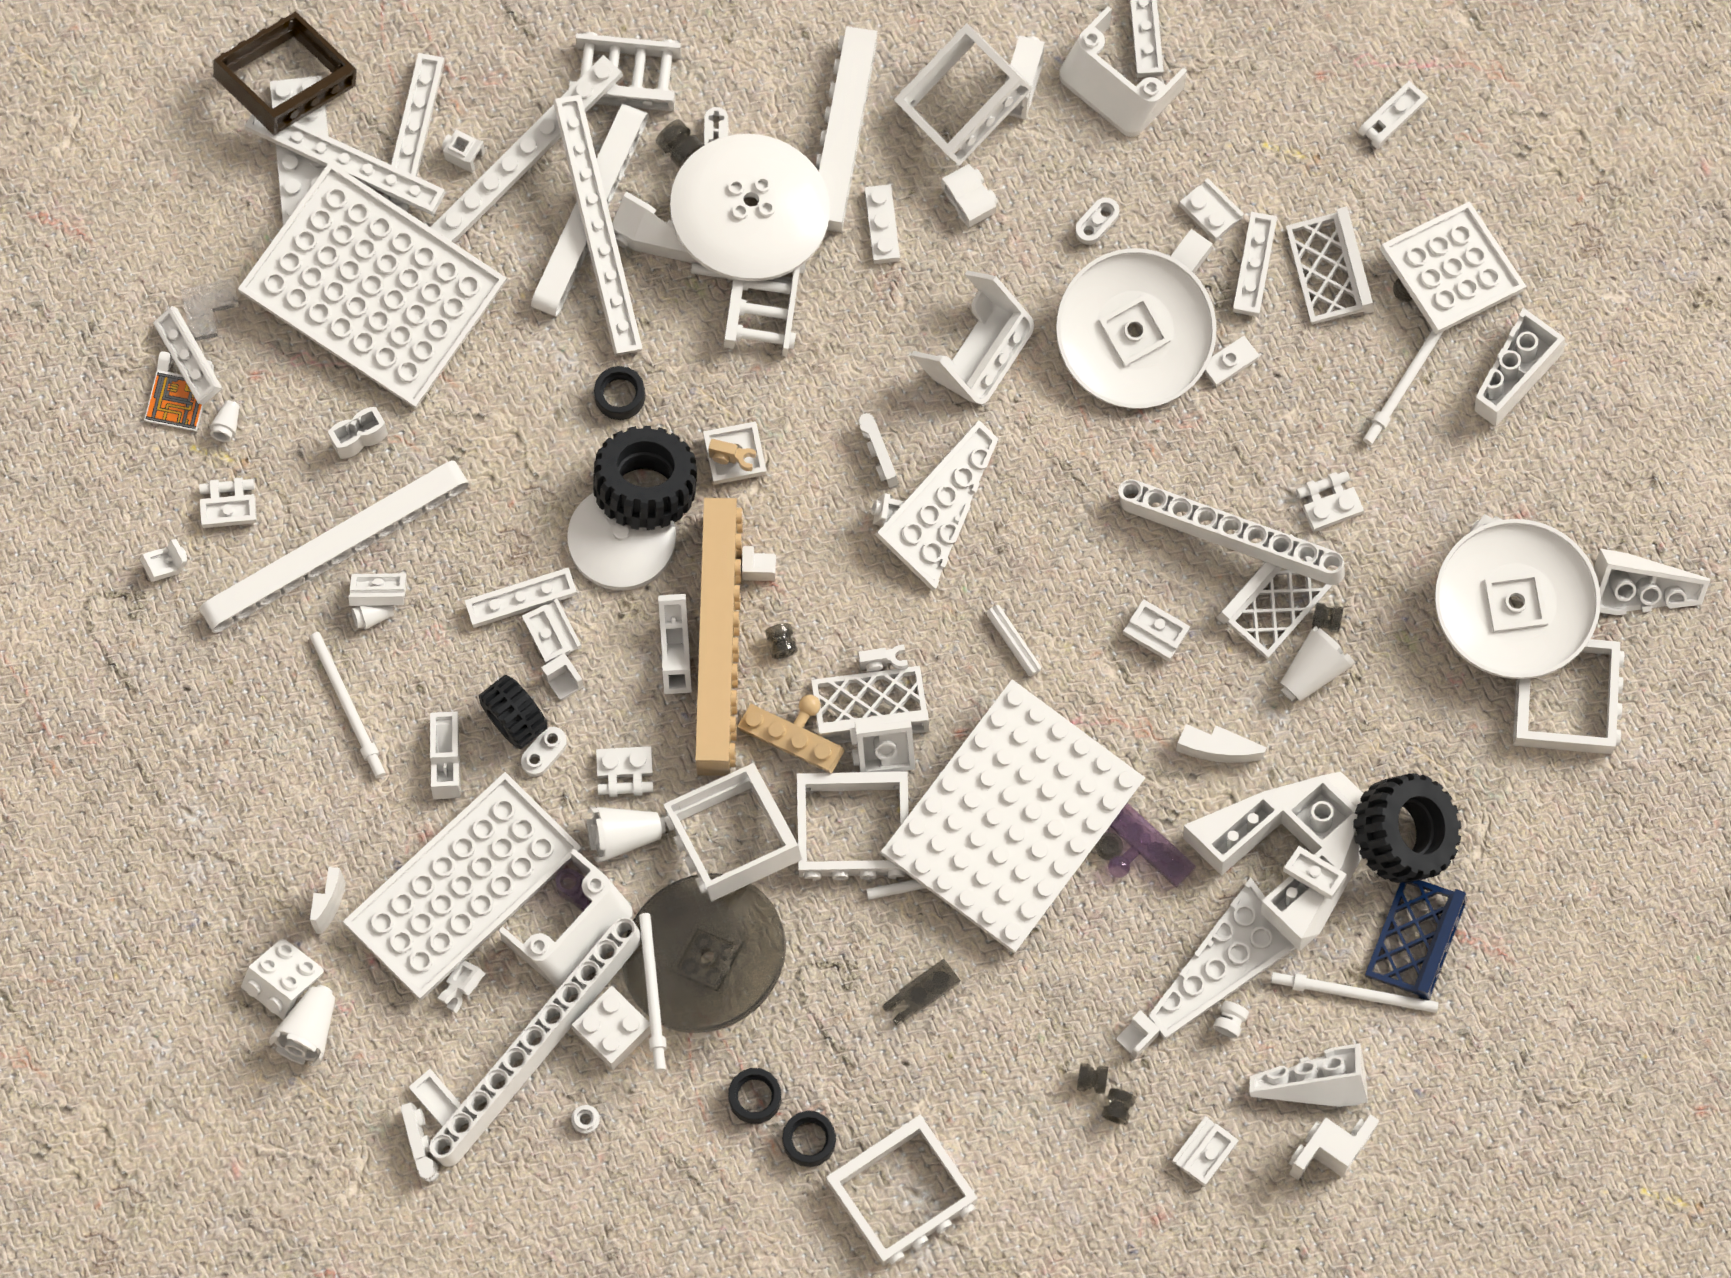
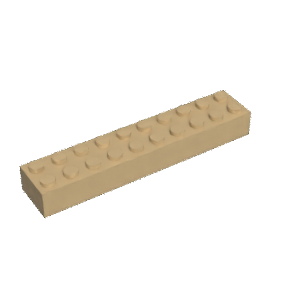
M704 498L695 757L697 775L726 776L730 774L731 767H736L735 743H731V741H737L736 716H732V714L737 715L738 711L737 690H733V688H738V664H734V662H739V638L734 636H740L739 611L735 610H740L741 608L740 585L736 584H741L743 533L742 508H737V498Z

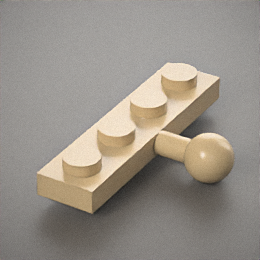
M805 695L799 701L800 712L794 723L750 703L737 726L740 731L830 774L834 771L845 751L842 746L803 728L809 717L816 715L820 710V701L814 695Z

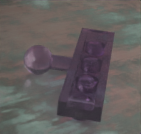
M1128 803L1110 825L1131 846L1122 856H1115L1109 861L1108 870L1112 876L1117 878L1126 876L1130 870V863L1139 854L1176 888L1195 870L1196 866Z

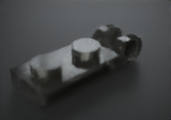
M942 959L901 988L899 993L888 1000L882 1007L887 1012L905 1000L909 1007L898 1013L892 1020L897 1026L957 986L961 980L946 960Z

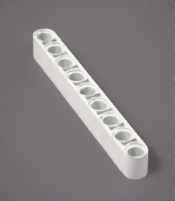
M622 104L596 159L608 207L648 120V113ZM576 202L531 302L532 308L555 317L559 315L589 250L578 202Z
M1125 480L1119 486L1118 492L1121 507L1128 513L1326 584L1335 585L1344 579V560L1341 554L1336 551L1137 480ZM1129 494L1137 495L1136 497L1131 499L1126 498V496ZM1158 502L1162 504L1161 506L1156 508L1151 507L1153 503ZM1181 511L1187 513L1184 516H1176V513ZM1205 520H1209V521L1212 522V523L1209 524V525H1201V524H1200L1201 522H1203V521H1205ZM1230 529H1234V530L1237 531V532L1234 533V534H1226V533H1225L1226 531H1228V530H1230ZM1255 538H1259L1262 540L1261 542L1256 544L1250 542ZM1280 547L1287 548L1285 552L1275 551ZM1306 556L1313 558L1307 562L1301 560V558ZM1331 565L1338 567L1336 570L1333 571L1326 569L1328 566Z

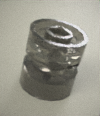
M680 119L668 124L656 139V144L665 153H671V160L679 168L682 167L694 152L704 146L696 135H690L691 130Z

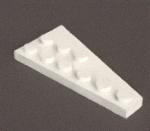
M977 421L874 534L932 591L937 588L941 572L946 566L951 548L956 542L971 506L970 503L973 495L979 487L983 471L987 467L998 441V438L980 421Z
M1251 877L1150 1013L1148 1018L1160 1028V1035L1164 1040L1296 949L1261 914L1262 900L1265 896Z

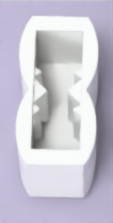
M970 164L945 176L941 181L944 193L968 228L995 214L996 204H998L993 191L987 190L983 186L984 179L977 168L973 169Z
M369 407L358 412L352 420L338 422L328 431V434L340 459H346L358 454L364 446H372L381 442L388 435V432L377 408Z

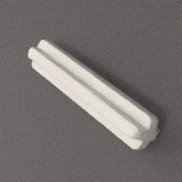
M995 605L987 611L988 618L1027 675L1031 677L1041 670L1040 664L1001 607Z

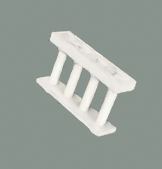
M593 32L576 33L577 49L583 50L580 78L592 67L594 51L610 52L609 61L617 68L620 53L635 55L632 85L629 87L618 86L615 83L595 104L622 106V104L633 108L674 112L675 91H670L668 86L672 58L681 59L682 56L681 43L668 39L652 41L601 36ZM646 56L662 57L658 87L655 89L642 87ZM570 81L569 89L576 83V81Z
M806 262L793 271L792 284L769 280L740 281L733 279L724 348L734 349L735 340L748 339L783 345L781 356L787 357L788 349H794L796 333H791L799 273L804 274ZM748 288L790 294L788 309L746 303V300L741 299L742 291H748ZM746 313L786 319L785 333L780 334L743 328V325H738L739 315L744 316Z

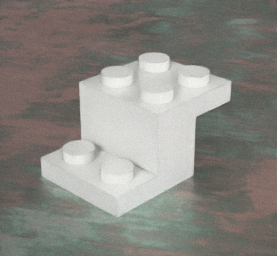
M1370 1114L1366 1121L1363 1119L1358 1121L1351 1134L1328 1118H1325L1322 1124L1316 1122L1305 1139V1142L1308 1143L1306 1147L1300 1144L1291 1157L1292 1159L1289 1164L1292 1168L1289 1175L1299 1180L1315 1158L1343 1177L1375 1131L1379 1120Z

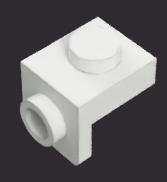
M886 493L875 499L871 514L874 515L873 524L882 526L904 501L891 499L890 494Z
M177 539L170 540L165 548L142 554L140 561L151 582L180 574L187 562V555L184 548L180 547Z

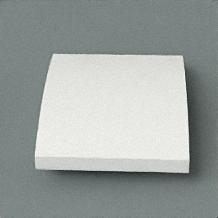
M328 867L325 894H313L310 921L316 934H322L327 929L340 906L346 883L340 868Z

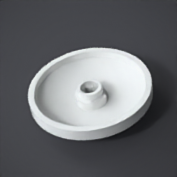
M592 493L578 505L571 517L567 535L568 547L575 566L589 581L606 589L632 590L651 583L665 571L675 552L676 529L673 521H670L669 526L664 528L657 526L655 530H647L639 527V530L631 529V526L627 524L622 526L616 523L615 518L610 519L604 514V509L599 508L596 503V497Z

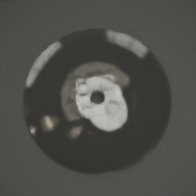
M707 873L711 880L723 875ZM698 875L689 876L661 889L643 905L635 916L633 922L640 932L639 915L649 913L651 916L661 1025L687 1033L717 1031L746 1018L772 992L784 965L786 954L785 932L774 905L763 892L752 884L711 902L706 892L701 894L695 879L698 878ZM628 930L626 937L631 935L632 930ZM641 942L640 946L622 968L628 991L640 1009L649 1017ZM704 953H714V957L710 962H701V957Z

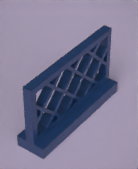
M1422 880L1400 883L1365 977L1417 994L1420 999L1430 1001L1467 903L1466 892L1457 889L1452 891ZM1406 885L1418 887L1422 896L1407 901L1404 895ZM1437 894L1448 897L1445 906L1437 910H1433L1428 898ZM1402 898L1404 904L1399 905ZM1425 900L1430 913L1416 919L1410 906ZM1407 908L1412 921L1398 927L1394 919L1395 914ZM1441 914L1440 920H1438L1436 915ZM1433 917L1437 928L1434 932L1424 936L1419 923ZM1391 924L1394 926L1392 930H1390ZM1415 925L1421 938L1406 944L1401 931ZM1397 933L1403 946L1388 952L1384 944L1387 937ZM1432 938V941L1429 946L1427 940ZM1424 942L1428 950L1425 957L1415 961L1409 948ZM1382 948H1383L1385 954H1383V955L1380 956V953H1381ZM1406 950L1411 963L1397 969L1391 956ZM1387 958L1394 970L1385 975L1374 972L1376 964ZM1423 963L1421 970H1419L1418 965ZM1414 967L1418 975L1415 986L1403 982L1400 973Z

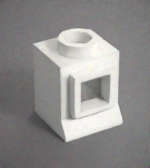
M455 130L452 136L448 134L442 143L445 160L470 173H473L475 170L473 160L476 155L483 156L485 153L482 140H477L458 130Z

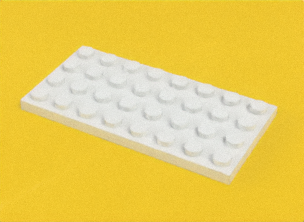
M504 772L343 921V924L421 1001L572 860L570 852L573 849L580 853L582 847Z

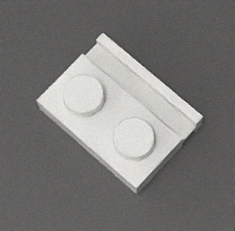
M1208 178L1179 203V206L1215 242L1244 217V213Z
M406 573L352 574L349 606L404 605L407 585Z
M558 599L522 615V619L545 664L563 653L567 656L572 651L582 648Z
M1143 599L1127 627L1123 630V635L1170 662L1172 656L1189 632L1190 626Z
M1205 1116L1173 1158L1172 1163L1179 1166L1185 1173L1205 1187L1239 1140Z

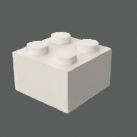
M613 986L602 994L572 1024L573 1032L612 1070L651 1034L650 1022Z

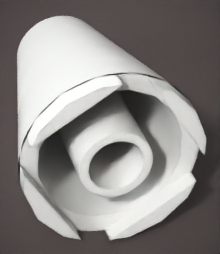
M1314 626L1282 678L1280 684L1283 688L1280 691L1290 701H1293L1295 698L1301 701L1350 669L1355 664V661L1348 653L1344 655L1341 646L1327 633Z
M590 807L587 812L592 813V819H587V831L591 851L596 850L598 854L597 857H593L596 862L609 860L658 841L666 831L664 818L659 817L657 812Z
M323 985L309 988L272 1033L269 1043L270 1045L273 1043L277 1045L276 1052L304 1065L306 1060L313 1061L311 1066H317L321 1063L335 1003L332 991Z

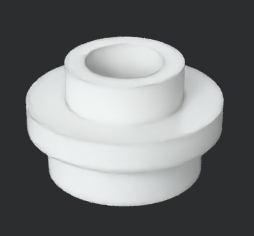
M583 1105L574 1110L571 1121L576 1131L588 1134L597 1129L600 1117L594 1107ZM589 1116L591 1121L589 1124L584 1125L580 1122L581 1118Z

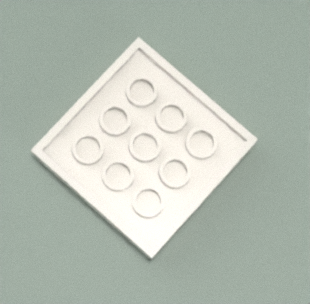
M1470 201L1383 243L1380 247L1381 252L1436 335L1523 292L1526 288V285Z

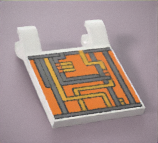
M162 351L159 354L157 372L144 421L197 432L204 405L197 403L181 374L169 372L173 358L169 352ZM207 360L209 366L214 372V365L211 361Z

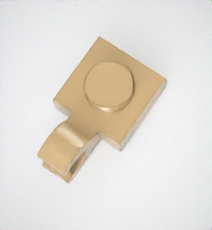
M711 438L708 448L709 458H713L715 462L720 464H728L729 462L736 464L738 462L740 468L744 471H752L753 464L746 463L744 459L746 457L756 458L755 450L738 448L737 444Z

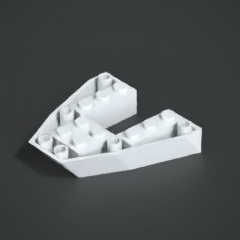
M1342 772L1318 776L1263 791L1185 824L1183 839L1222 876L1274 829L1283 824L1315 856L1346 873L1345 881L1332 900L1291 876L1262 900L1261 914L1301 951L1322 931L1361 860L1359 843H1355L1354 836L1357 833L1356 829L1353 828V821L1357 819L1355 811L1357 804L1362 803L1360 798L1363 792Z

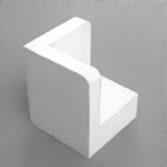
M743 546V581H775L776 555L754 553V546Z
M565 653L541 667L544 678L560 701L584 687L582 678Z
M1140 1010L1132 1018L1131 1023L1117 1037L1116 1041L1136 1059L1159 1036L1160 1028Z

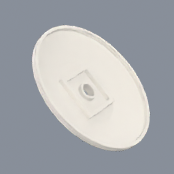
M757 134L730 135L716 139L699 148L680 168L674 180L670 197L672 225L685 250L698 263L710 271L740 281L775 279L791 273L802 266L819 248L828 227L830 214L827 188L812 162L789 144L772 137ZM747 197H754L758 204L750 207L743 200Z
M1132 248L1117 250L1098 257L1087 264L1066 288L1056 319L1058 348L1062 360L1072 377L1094 397L1122 408L1145 409L1156 407L1184 394L1199 380L1206 370L1216 342L1215 312L1211 299L1201 281L1188 267L1178 260L1149 249ZM1136 323L1141 327L1142 333L1139 337H1131L1128 334L1127 328L1129 324Z
M1525 519L1495 521L1483 525L1464 536L1445 558L1440 568L1435 588L1437 618L1446 639L1454 650L1476 668L1508 679L1542 677L1563 668L1573 661L1590 641L1597 626L1601 607L1598 579L1592 564L1582 549L1559 530L1543 523ZM1512 596L1520 597L1523 600L1524 606L1519 609L1512 608L1509 604V598Z

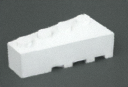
M1523 308L1515 326H1513L1503 349L1500 350L1493 368L1490 369L1476 396L1475 412L1496 427L1564 353L1565 337Z

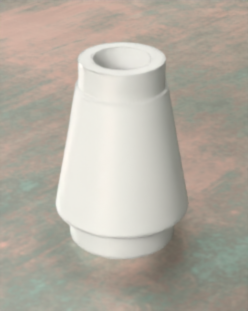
M225 401L211 423L210 435L214 439L221 442H230L231 438L235 437L240 408L236 402Z
M392 605L357 606L351 608L352 617L357 629L364 628L366 630L394 616Z

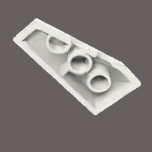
M625 193L612 223L617 245L623 248L629 247L634 251L700 264L680 243L671 220H668V222L662 221L654 214L656 209L632 194Z
M1600 549L1594 565V571L1600 587V613L1625 615L1627 611L1634 610L1648 612L1652 611L1651 608L1665 606L1671 609L1702 605L1710 583L1709 578L1628 553Z
M1360 1043L1333 1047L1324 1050V1056L1310 1060L1307 1056L1299 1059L1300 1063L1290 1068L1278 1066L1250 1076L1251 1097L1336 1107L1357 1106L1361 1103H1368L1367 1082Z

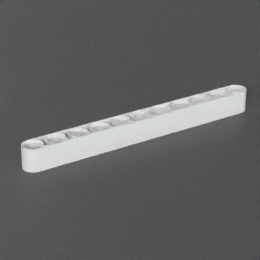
M449 461L210 598L200 606L199 610L212 632H221L462 493L469 486V482L457 463Z
M623 917L612 924L430 1142L429 1149L441 1165L451 1167L461 1160L569 1031L572 1024L584 1013L642 942L641 932L632 919ZM632 930L631 935L622 938L624 932ZM608 952H614L611 958L604 959ZM596 973L595 978L586 981L589 974ZM578 994V997L575 1001L568 1002V999L572 995ZM560 1016L556 1023L550 1024L553 1017ZM542 1037L538 1045L532 1046V1042L536 1038ZM524 1059L522 1065L514 1067L517 1060ZM500 1081H505L502 1088L495 1089ZM487 1102L485 1109L477 1111L481 1103ZM469 1124V1127L465 1132L459 1133V1130L463 1125ZM451 1146L448 1153L441 1155L444 1147Z

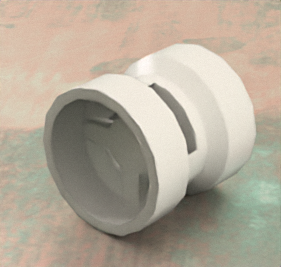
M1224 1001L1220 1009L1222 1014L1219 1018H1216L1213 1028L1227 1037L1238 1039L1241 1032V1023L1246 1021L1249 1011L1236 1003Z

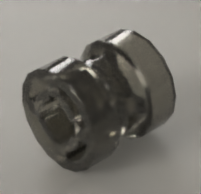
M1316 602L1311 628L1313 629L1314 626H1317L1318 629L1326 628L1330 632L1339 633L1344 607L1336 605L1334 607H1327L1325 603Z
M777 624L765 630L766 638L771 642L770 653L773 659L786 658L798 652L796 642L791 638L793 635L791 624Z
M1080 1062L1077 1091L1085 1092L1094 1087L1096 1093L1105 1094L1108 1066L1100 1065L1094 1070V1067H1091L1090 1064Z
M1110 1088L1107 1096L1109 1105L1104 1106L1101 1116L1111 1122L1127 1125L1130 1118L1128 1111L1134 1106L1137 1097L1127 1091Z

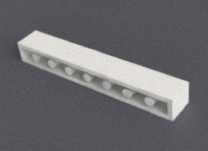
M846 26L845 36L840 35L838 51L842 52L840 59H835L833 74L837 75L836 83L831 82L829 98H833L831 107H826L824 122H828L827 130H822L820 146H824L822 154H817L815 166L819 170L829 196L830 214L828 231L842 233L877 47V31Z

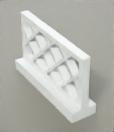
M1347 206L1338 208L1337 212L1286 226L1311 325L1359 312L1364 314L1374 312L1370 290ZM1334 221L1336 230L1331 238L1318 232L1323 224ZM1304 229L1312 234L1304 245L1295 240L1293 232ZM1337 235L1339 238V242L1335 241ZM1315 236L1327 241L1321 253L1309 247ZM1331 245L1342 249V254L1337 262L1325 256ZM1297 246L1301 248V251L1299 253L1297 250ZM1306 251L1318 257L1311 269L1301 264L1300 261ZM1322 260L1334 266L1327 277L1315 271ZM1343 260L1345 261L1346 267L1341 264ZM1338 268L1348 273L1349 276L1343 286L1331 280ZM1303 270L1308 273L1306 277L1304 276ZM1312 275L1324 281L1317 293L1307 288V283ZM1350 283H1351L1352 291L1348 289V286L1350 285ZM1328 284L1340 290L1334 301L1322 296ZM1346 293L1354 297L1356 306L1344 308L1338 302L1343 294ZM1309 294L1312 295V296H1314V299L1312 300V302H1311V299H1310ZM1318 299L1330 305L1325 314L1314 315L1313 307Z
M1280 547L1275 551L1281 553L1285 552L1287 548ZM1309 556L1303 557L1305 562L1313 559ZM1265 562L1216 618L1223 624L1227 623L1261 655L1268 659L1332 585L1325 584L1323 588H1311V578L1306 577L1307 589H1293L1292 575H1298V573L1287 569L1280 571L1281 567ZM1276 575H1287L1288 589L1274 590L1273 578ZM1269 584V590H1263ZM1293 593H1307L1308 605L1305 608H1294ZM1312 593H1318V594L1312 599ZM1270 594L1271 609H1257L1256 597L1258 595ZM1274 594H1288L1289 608L1275 609ZM1250 604H1252V609L1245 610ZM1295 612H1301V613L1295 618ZM1271 613L1272 628H1258L1257 614ZM1276 613H1290L1291 624L1288 627H1277ZM1241 614H1252L1253 628L1244 629L1236 620ZM1260 632H1273V645L1268 650L1259 643ZM1277 632H1283L1278 638Z
M920 666L811 680L813 695L824 704L816 714L819 736L833 743L851 742L850 728H855L854 720L882 717L883 723L911 720L912 734L929 732V717ZM915 675L916 683L910 690L899 683L904 676ZM884 679L890 685L881 693L872 687L876 680ZM850 683H858L863 687L856 697L845 690ZM830 686L836 692L827 700L819 695V687ZM894 687L906 694L899 703L887 697ZM867 691L878 697L871 707L860 700ZM840 694L851 700V703L844 711L833 704ZM911 697L920 703L921 710L908 711L903 705ZM883 701L894 708L887 715L880 714L876 709ZM855 705L867 711L862 718L856 719L848 713ZM828 708L840 715L833 722L823 723L822 715Z

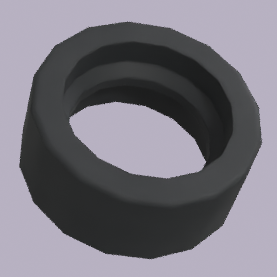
M624 366L608 368L595 381L594 396L596 405L602 414L610 419L625 420L632 418L643 407L646 396L644 383L639 374L631 368ZM619 379L631 382L636 391L634 400L628 405L621 407L608 404L604 397V390L607 384Z
M749 1068L739 1072L732 1079L728 1088L729 1105L732 1112L746 1123L761 1124L770 1120L778 1112L781 1105V1088L778 1080L770 1072L761 1068ZM750 1080H760L766 1083L772 1093L769 1105L762 1111L750 1112L745 1110L739 1102V1090L742 1085Z
M804 1111L797 1113L788 1120L783 1130L782 1142L785 1153L791 1161L800 1166L814 1167L821 1165L830 1158L835 1150L836 1134L833 1124L826 1116L815 1111ZM815 1123L825 1132V1145L817 1154L804 1155L794 1147L792 1141L793 1133L801 1124Z

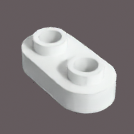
M1101 198L1077 222L1075 231L1076 237L1081 243L1086 245L1095 244L1112 227L1119 217L1117 202L1111 198ZM1103 211H1107L1110 213V215L1108 217H1104L1101 215V213ZM1091 230L1093 234L1086 235L1084 231Z
M547 728L523 753L521 764L526 774L532 777H539L545 774L565 751L567 739L565 733L560 728ZM552 736L558 738L554 744L548 742V739ZM533 757L540 759L537 764H531L530 760Z

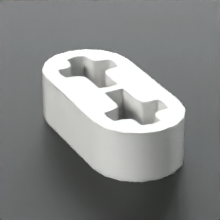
M714 107L706 112L704 118V145L714 141V137L722 138L728 136V114L724 109ZM715 116H719L721 120L719 121V129H714L713 120Z

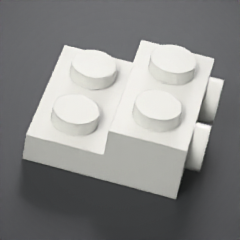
M882 717L854 720L855 728H850L851 744H857V749L852 750L854 766H859L860 772L915 770L911 720L883 723Z

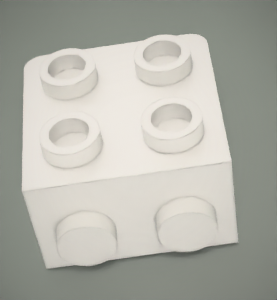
M280 939L248 967L241 988L266 1006L270 1012L284 1020L293 1009L297 997L322 976L323 968L287 940Z

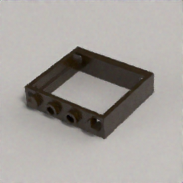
M296 11L285 18H281L270 27L260 30L253 37L241 41L236 47L221 53L220 56L213 59V77L273 135L356 86L357 69ZM295 37L331 74L271 109L234 72Z

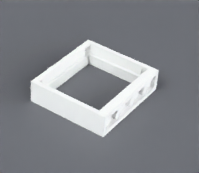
M966 23L937 52L936 56L919 71L918 75L901 90L894 101L952 160L961 165L1033 88ZM976 43L1010 78L947 143L914 107Z
M1590 639L1582 650L1584 653L1610 655L1606 738L1528 731L1530 679H1516L1513 746L1612 754L1616 745L1620 746L1621 730L1617 729V720H1621L1622 703H1618V693L1622 694L1623 677H1619V667L1622 668L1624 665V651H1620V642Z
M754 763L663 804L667 814L664 817L666 827L669 831H675L677 836L673 838L680 852L685 850L687 857L684 858L690 873L696 871L698 878L695 879L701 894L705 892L708 894L711 902L802 860L799 846ZM748 789H752L783 847L711 880L680 821Z
M908 771L797 774L798 846L802 860L798 861L799 877L816 881L820 880L821 877L832 876L834 880L849 879V876H860V879L871 880L880 875H888L890 879L908 875L889 860L807 862L806 792L900 790L901 826L909 815Z
M921 1115L909 1121L826 1177V1183L883 1266L888 1263L893 1265L897 1261H901L905 1257L904 1252L911 1247L917 1250L929 1241L927 1237L935 1231L938 1234L946 1231L952 1226L951 1221L959 1215L961 1218L968 1216L970 1212L976 1209L974 1205L978 1201L977 1196ZM921 1133L964 1195V1198L885 1249L842 1185Z

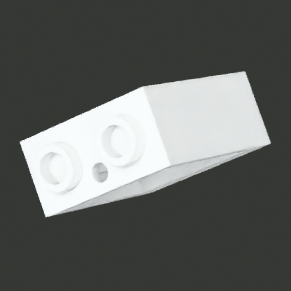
M1019 36L1010 65L1033 88L1008 114L1009 116L1024 120L1028 116L1044 57L1045 42L1033 36Z

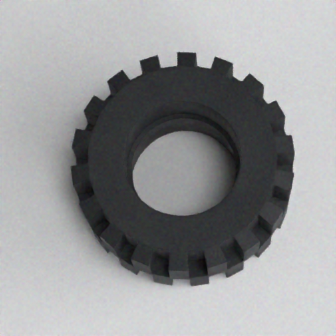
M503 675L479 694L480 704L489 719L513 746L519 749L524 748L548 728L544 715L533 699L515 679L508 675Z

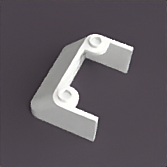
M1107 6L1080 34L1060 68L1059 78L1065 87L1122 134L1128 137H1135L1141 134L1184 89L1187 70L1182 68L1167 85L1153 77L1143 79L1137 86L1133 85L1098 56L1105 45L1103 34L1110 28L1112 9Z
M967 270L965 276L978 289L972 301V312L979 321L953 360L947 356H935L913 351L911 356L937 383L970 402L984 404L989 400L1032 335L1034 321L997 276Z
M575 849L570 852L572 862L586 875L582 882V890L585 896L592 902L556 942L547 935L538 933L529 937L522 944L503 926L499 929L502 942L558 989L616 920L623 917L632 919L633 917L632 907L606 875Z

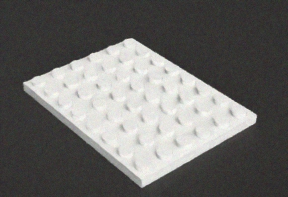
M329 162L242 282L238 291L416 409L506 283L507 278L332 162Z
M1012 679L880 854L1015 954L1142 784L1145 777Z

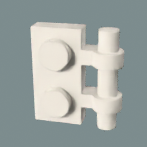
M1347 471L1339 474L1336 472L1328 474V478L1317 482L1314 480L1306 482L1305 486L1296 489L1299 499L1309 496L1311 503L1303 506V510L1313 532L1364 513L1354 487L1343 490L1341 484L1350 481ZM1331 488L1334 494L1321 499L1319 492Z
M243 477L234 478V481L219 482V480H210V483L199 484L201 495H211V498L200 499L201 525L203 528L257 523L255 495H244L245 490H255L254 479L243 480ZM235 491V496L220 497V493Z
M651 746L596 749L598 779L608 778L609 780L608 784H598V795L618 797V794L634 793V796H643V793L653 792V781L642 782V776H653ZM633 777V782L617 783V778Z

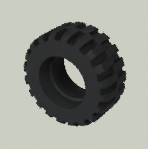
M634 426L627 428L626 432L621 430L613 434V439L608 438L602 444V447L598 449L596 461H594L593 493L599 508L604 509V514L610 519L615 518L616 523L622 526L630 525L631 529L639 530V527L646 528L647 530H655L657 526L664 528L670 525V521L675 523L683 517V513L685 514L689 511L695 499L697 482L696 458L694 453L690 452L688 444L685 441L680 442V437L674 433L670 435L666 429L659 427L656 430L651 429V426H643L641 429H637ZM649 469L662 474L668 480L657 486L641 487L628 482L623 476L633 470Z
M1410 773L1376 782L1361 796L1360 801L1362 803L1357 804L1355 811L1357 819L1353 821V828L1356 829L1357 833L1354 836L1355 843H1359L1361 849L1359 853L1363 859H1367L1368 867L1372 871H1377V875L1381 878L1389 879L1394 883H1407L1435 877L1441 871L1446 870L1451 864L1450 860L1455 858L1458 852L1456 846L1460 845L1461 836L1459 835L1461 821H1458L1456 815L1459 812L1457 806L1451 802L1453 798L1447 791L1444 792L1442 790L1444 787L1437 781H1432L1426 775ZM1402 807L1410 813L1415 823L1416 842L1413 850L1405 844L1399 831L1398 819Z

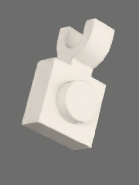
M898 645L889 650L879 648L859 652L860 670L867 669L868 672H876L882 670L888 663H891L897 669H907V660L899 661L896 659V655L905 653L904 645Z
M464 960L446 980L450 986L439 995L438 999L448 1004L447 1008L457 1013L462 1005L463 993L469 996L485 973L479 967Z

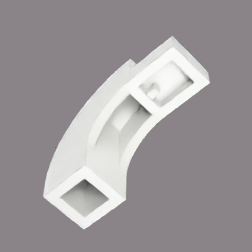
M686 594L659 595L664 694L692 693Z

